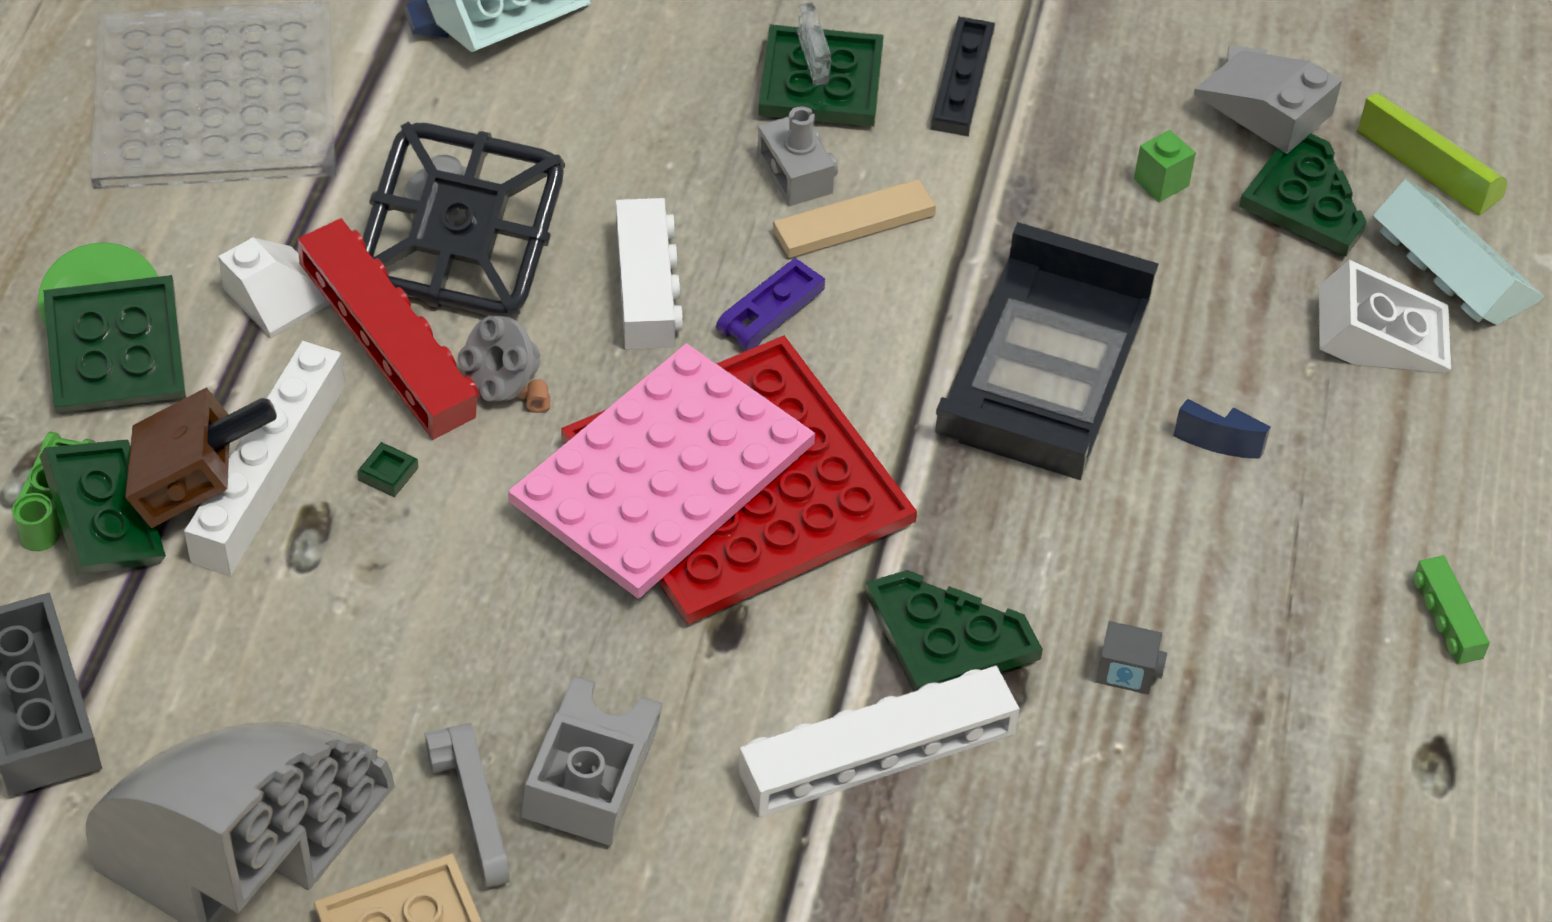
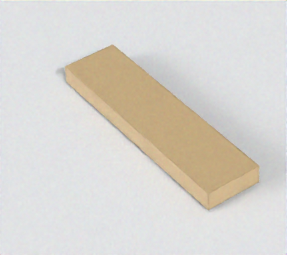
M920 179L775 220L773 221V232L788 258H792L934 216L936 205Z

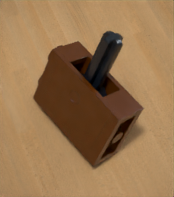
M206 387L132 426L125 498L147 524L153 528L196 505L199 507L202 502L226 491L228 488L230 443L275 421L277 412L270 399L260 398L228 414Z

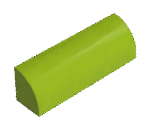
M1375 93L1366 98L1357 130L1362 136L1479 216L1504 197L1507 188L1505 177L1381 93Z

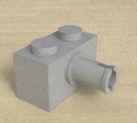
M802 106L792 109L789 112V117L758 125L757 154L789 206L832 194L834 176L838 174V167L833 154L826 152L821 144L819 133L813 126L815 115L812 114L811 109Z

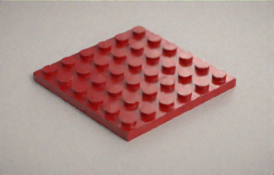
M785 335L716 364L815 432L814 444L658 581L687 625L916 522L917 510ZM605 410L561 428L562 441L566 444Z

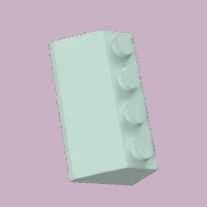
M427 0L436 24L471 52L591 4L590 0Z
M1407 179L1398 186L1373 215L1384 225L1379 231L1396 246L1402 242L1410 250L1406 255L1407 258L1423 271L1427 268L1431 269L1437 275L1433 282L1449 296L1452 297L1456 293L1465 302L1461 305V308L1477 322L1484 318L1498 325L1537 304L1544 297L1542 293L1436 196Z

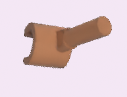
M541 379L530 381L527 387L516 396L520 399H526V406L532 412L544 413L550 409L551 396L548 393L547 384Z

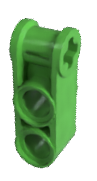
M51 431L45 436L41 451L12 507V514L20 543L25 549L30 551L47 550L55 545L62 531L39 457L45 447L95 443L94 440L84 439L82 442L64 439L61 438L59 433Z

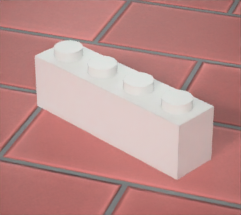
M665 198L616 200V234L625 350L675 348V331L683 330L682 306H674L673 299H680L679 274L671 275V269H677L676 244H668V239H674L675 237L674 215L666 214Z

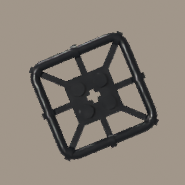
M409 121L400 126L402 130L397 133L392 142L377 192H372L369 201L372 208L362 236L367 252L373 259L378 258L385 268L416 251L439 256L430 285L388 275V279L395 288H402L407 297L427 301L428 306L440 308L441 305L488 316L510 315L511 318L521 314L519 309L524 306L529 296L543 246H548L551 234L548 230L563 183L565 162L559 154L554 155L542 148L492 138V134L489 132L479 131L478 134L430 123L416 122L410 124ZM420 139L471 149L472 152L465 175L437 170ZM410 144L428 174L420 201L393 195ZM488 153L535 164L502 184L479 179L485 157ZM547 177L533 226L502 220L510 197ZM460 209H465V214L469 219L466 223H462L461 226H454L453 221L449 219L450 215H456ZM396 210L415 215L409 237L374 256L387 212ZM498 234L528 241L511 295L490 261ZM453 260L481 265L501 301L445 289Z

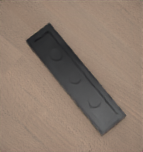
M958 16L930 130L969 137L994 35L995 22Z

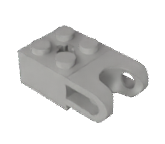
M574 676L559 711L556 712L525 783L521 818L611 846L658 729L662 703L640 697L630 712L622 715H609L597 709L592 701L593 689L596 683Z

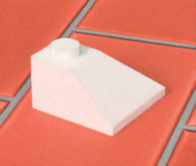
M252 237L218 256L223 290L270 338L330 305L299 264V254L291 246Z

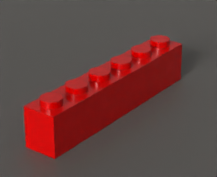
M339 218L298 238L299 264L431 439L434 440L475 419L477 399L479 398L476 384L469 376L464 377L456 367L451 351L446 346L441 347L434 339L432 329L423 316L418 317L414 313L404 290L400 287H394L388 279V273L383 263L378 258L373 259L367 252L365 242L357 230L351 231L344 220Z

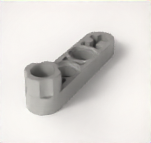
M467 723L424 732L429 763L433 773L450 769L456 770L485 887L510 882L507 859L472 724Z

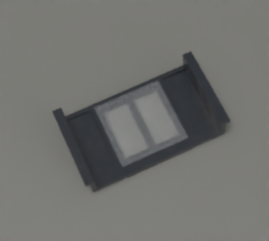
M1017 222L1012 234L1009 259L948 399L941 397L936 408L937 421L935 433L957 439L959 443L1081 480L1130 350L1148 308L1159 263Z

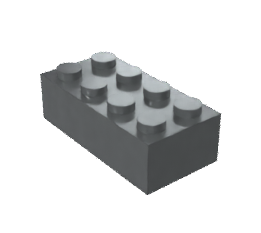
M50 592L0 606V771L8 796L10 797L102 769L95 738Z

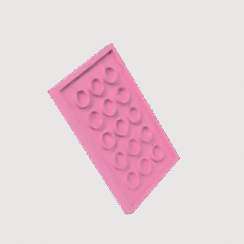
M686 343L508 491L509 502L639 599L814 444L815 432Z

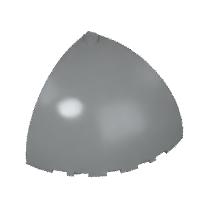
M258 722L228 726L194 736L160 752L119 781L89 812L86 820L87 843L96 872L180 922H214L225 907L239 914L274 871L310 890L395 787L392 772L387 761L377 756L378 750L345 734L329 729L290 722Z

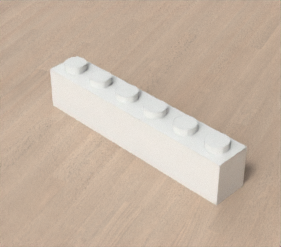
M301 342L267 397L274 405L277 418L275 421L242 437L229 458L227 490L202 502L184 530L191 564L228 576L233 574L346 386L341 352L309 342Z
M997 666L984 670L974 669L964 673L959 678L940 684H926L915 692L899 697H885L868 707L855 711L844 710L833 718L814 724H800L791 731L770 738H756L747 745L740 747L738 773L758 816L762 817L1014 735L1020 708Z

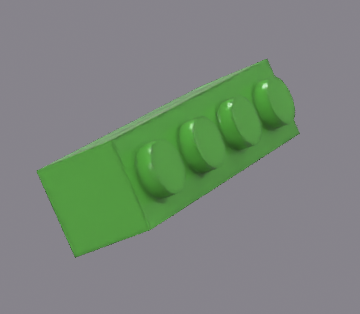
M1445 556L1419 560L1415 573H1413V582L1415 587L1420 589L1424 597V604L1427 610L1431 611L1435 619L1437 630L1442 632L1446 640L1448 652L1454 656L1457 664L1484 659L1490 642Z

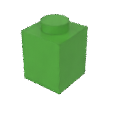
M1168 130L1140 145L1134 180L1157 201L1161 202L1189 186L1196 152L1171 130Z

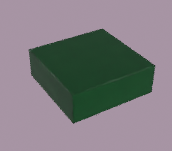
M380 442L357 470L358 481L395 498L417 471L418 459Z

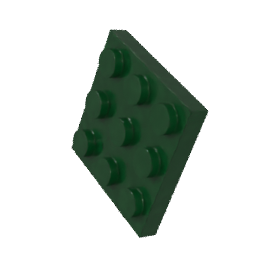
M770 24L758 116L786 118L789 117V112L792 109L802 106L812 110V114L815 115L814 121L875 127L884 35Z
M172 275L43 290L53 403L56 414L186 398L175 287Z

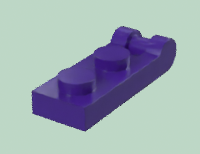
M793 258L727 309L719 317L716 329L726 337L733 336L736 338L737 345L745 351L757 347L761 343L762 338L825 290V278L797 258ZM747 318L752 321L748 326L742 323Z

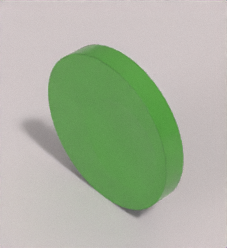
M100 242L74 248L62 255L51 265L41 282L38 294V307L44 327L47 331L43 290L158 277V275L146 258L135 250L120 244Z

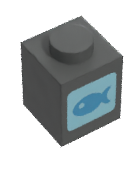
M1109 621L1095 683L1149 695L1153 677L1162 679L1167 652L1159 651L1162 632Z

